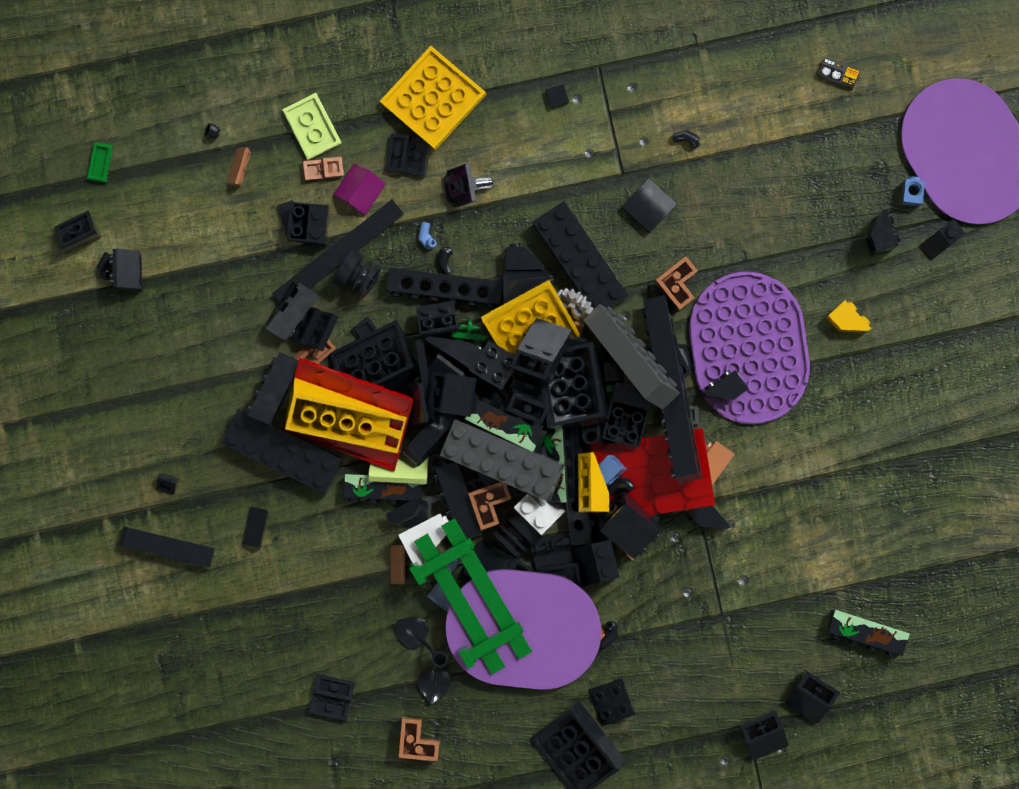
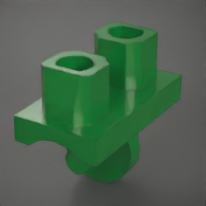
M469 320L468 325H460V330H466L467 333L451 332L453 340H472L473 345H478L481 348L483 347V342H486L485 335L471 334V331L479 332L480 327L472 326L473 320Z

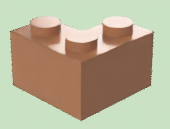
M687 256L655 280V284L666 295L678 312L695 299L684 285L685 282L698 272Z
M499 482L468 493L480 529L483 530L499 524L493 505L511 499L506 483Z
M402 718L399 758L438 761L440 740L421 738L422 719Z

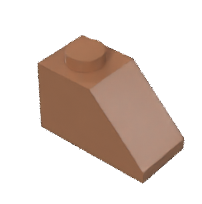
M717 441L713 444L709 442L706 446L712 485L735 455Z

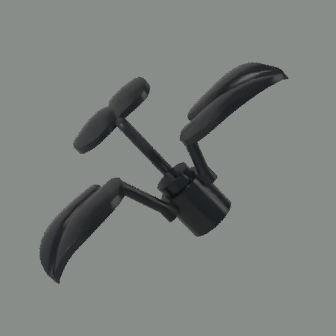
M420 617L399 619L397 621V634L403 645L410 649H417L422 642L432 654V662L436 668L435 670H424L419 676L418 685L428 702L433 704L440 700L450 687L451 679L449 673L444 670L439 671V669L447 664V656H450L452 652L450 649L448 652H445L442 649L434 651L425 640L429 635V626L424 619Z

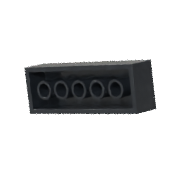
M565 201L532 222L533 227L577 292H581L583 297H587L586 301L592 303L590 307L595 309L601 304L605 308L609 306L612 309L628 298V293Z
M240 409L237 410L221 444L327 495L344 460L277 427L271 426L269 432L247 424L248 416L245 415L246 412Z

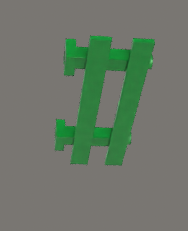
M453 518L441 525L452 547L439 553L429 534L423 535L414 540L426 562L420 565L418 562L410 565L409 569L419 585L425 583L427 580L426 576L431 573L435 576L474 643L470 648L467 645L459 648V654L467 668L470 669L475 666V660L482 657L491 674H494L506 667L496 651V648L509 642L518 659L525 657L533 651L522 634L524 632L522 625L519 621L515 622L474 552L475 545L471 538H466L458 522ZM458 558L461 559L501 628L500 631L490 637L486 634L447 567V564Z

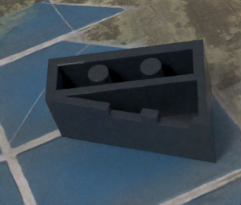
M294 278L264 327L286 341L288 337H292L296 330L295 327L303 320L306 312L319 295L314 289Z

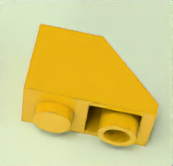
M846 300L843 301L826 317L839 332L866 333L871 329L868 319L863 315L860 316L856 312L857 308L850 301L848 303Z

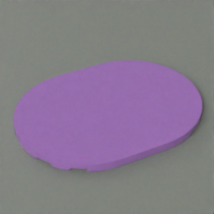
M959 78L937 82L918 94L904 115L901 126V145L904 156L915 176L919 177L920 181H925L924 190L932 203L943 214L966 224H990L1014 213L1019 208V124L1004 100L995 91L982 83Z
M756 272L732 273L708 286L696 301L689 323L695 377L702 396L717 413L735 422L761 424L781 417L800 400L810 374L804 320L797 300L782 283ZM728 370L731 373L736 370L749 388L733 401L709 398L703 395L706 391L704 387L713 381L715 384L721 381L720 376Z
M509 569L488 571L487 574L515 622L519 621L524 629L522 634L533 652L518 659L510 643L507 642L496 648L497 653L506 666L505 668L491 674L484 660L480 657L475 660V666L468 669L459 654V648L464 645L470 648L474 643L450 604L446 619V637L449 648L458 664L466 672L490 684L531 689H553L567 685L579 678L590 667L600 646L601 623L597 609L589 595L571 580L546 573ZM471 579L462 586L461 591L486 634L490 637L500 631L501 628Z

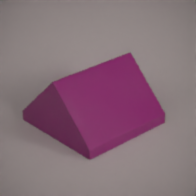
M354 163L333 195L363 215H366L386 183L368 169Z

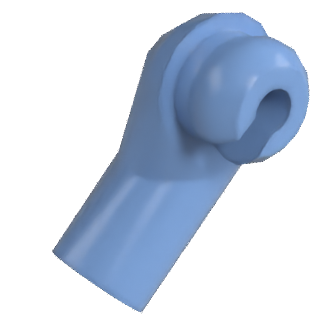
M421 222L418 239L425 248L433 249L437 242L429 234L430 223Z

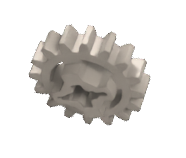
M567 288L561 289L557 294L572 320L586 324L584 319L594 310L590 307L592 303L587 302V297H583L581 292L575 293L574 289H571V291Z

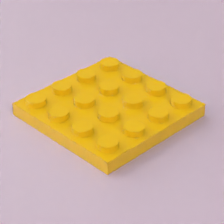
M430 46L380 100V103L436 151L487 94Z
M550 280L481 317L496 344L513 355L516 354L519 345L536 318L572 330L570 336L582 337Z

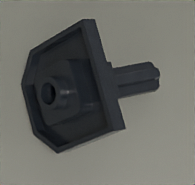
M470 163L447 170L443 181L446 200L454 208L475 202V192L477 190L493 188L491 177L480 179L472 177Z

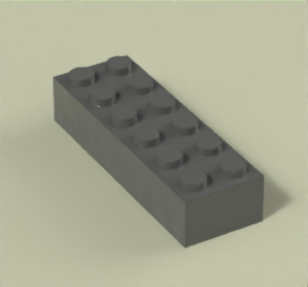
M599 304L584 319L588 327L647 401L664 409L680 394L675 388L677 384L670 377L667 378L665 375L666 370L660 364L657 365L655 363V356L650 351L644 349L646 345L639 338L636 339L634 336L635 331L629 325H625V319L620 313H615L609 306L605 308Z
M454 419L440 454L442 457L545 501L551 500L565 466L561 462L542 454L531 452L509 440L457 419Z

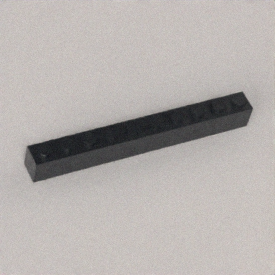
M666 295L644 300L642 313L644 319H647L648 324L645 325L647 336H650L651 341L648 343L649 351L655 356V363L657 365L660 364L666 370L665 375L667 378L670 377L677 384L675 388L680 393L663 409L661 419L663 424H666L667 431H664L666 442H669L670 446L667 452L670 461L672 460L673 467H671L672 477L680 484L703 479L671 304Z

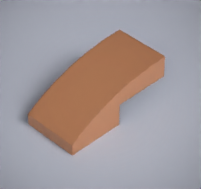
M342 157L302 162L304 181L344 176Z

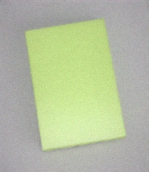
M316 93L282 109L308 161L342 144Z
M400 451L395 471L370 463L369 481L427 484L429 457L420 466L416 467L403 454V451Z

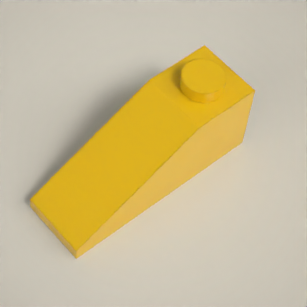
M594 453L578 454L579 512H609V491Z

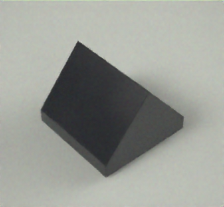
M160 473L157 478L156 489L175 494L180 478Z

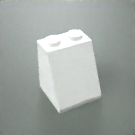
M528 493L514 509L542 535L567 510V507L562 502L547 503V501Z
M438 514L399 534L412 563L418 562L420 565L426 562L414 540L428 533L437 548L447 536L441 525L449 521L446 515L442 517L441 514Z

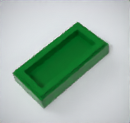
M94 142L87 175L88 180L107 183L114 149L113 145Z

